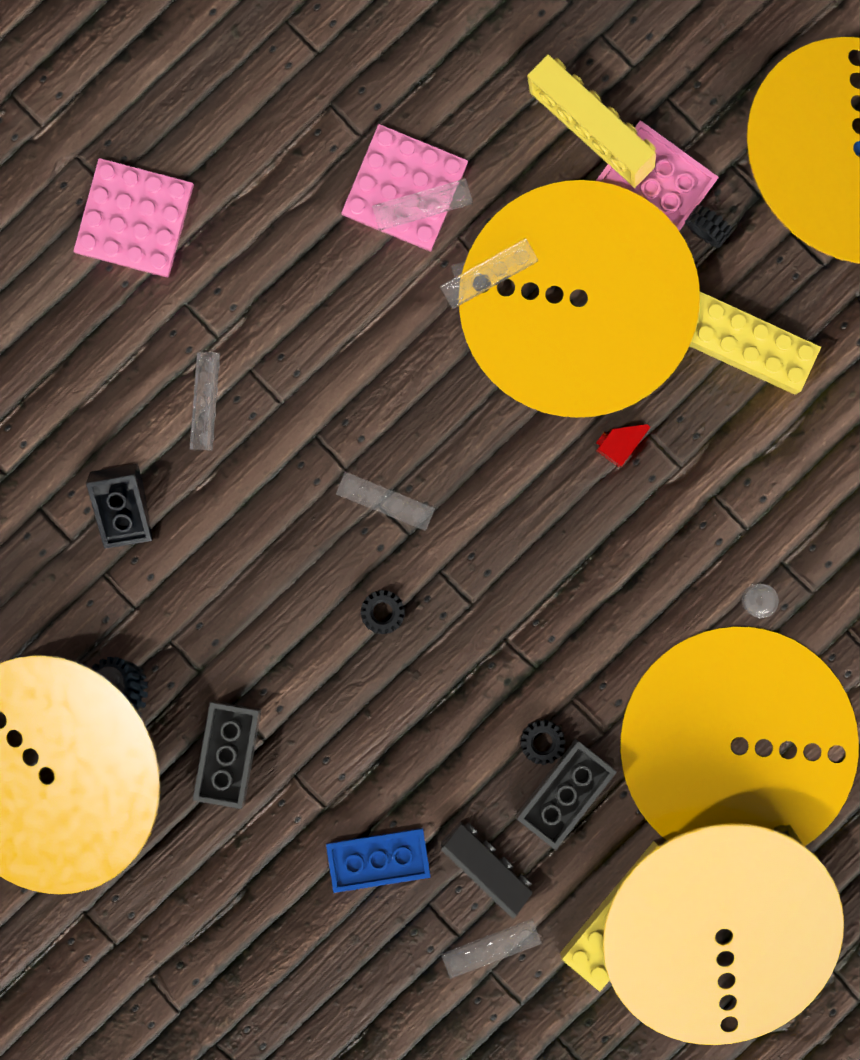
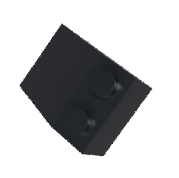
M138 463L90 471L86 486L104 549L152 541L145 490Z

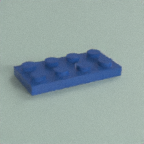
M423 828L326 843L333 893L431 878Z

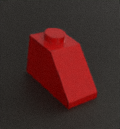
M644 424L612 429L609 433L604 431L596 442L599 445L596 451L620 468L648 432L650 426Z

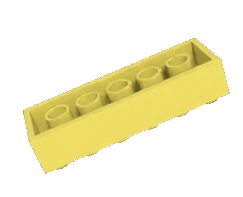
M547 55L527 75L530 93L632 187L636 188L655 168L656 149L654 145L647 139L642 140L637 136L636 129L629 123L624 124L619 119V114L612 107H605L596 92L593 90L589 92L584 88L582 80L575 74L571 76L565 70V65L558 58L553 59Z
M700 292L699 316L690 347L792 394L801 392L821 349L820 346Z
M654 841L560 952L562 960L598 991H601L610 980L603 953V936L609 908L615 894L630 872L647 855L660 847Z

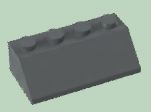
M460 821L441 841V850L514 919L532 895V890L529 887L532 883L523 874L518 876L513 872L512 868L514 866L504 856L500 859L494 853L496 848L488 840L482 842L476 836L479 832L469 822L465 825Z

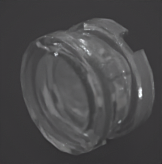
M751 584L742 593V607L751 616L758 618L769 617L778 608V594L769 585Z

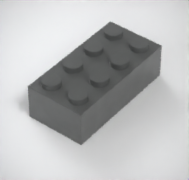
M220 701L210 702L193 801L238 809L244 807L262 709Z
M575 739L515 815L516 819L556 850L617 772Z

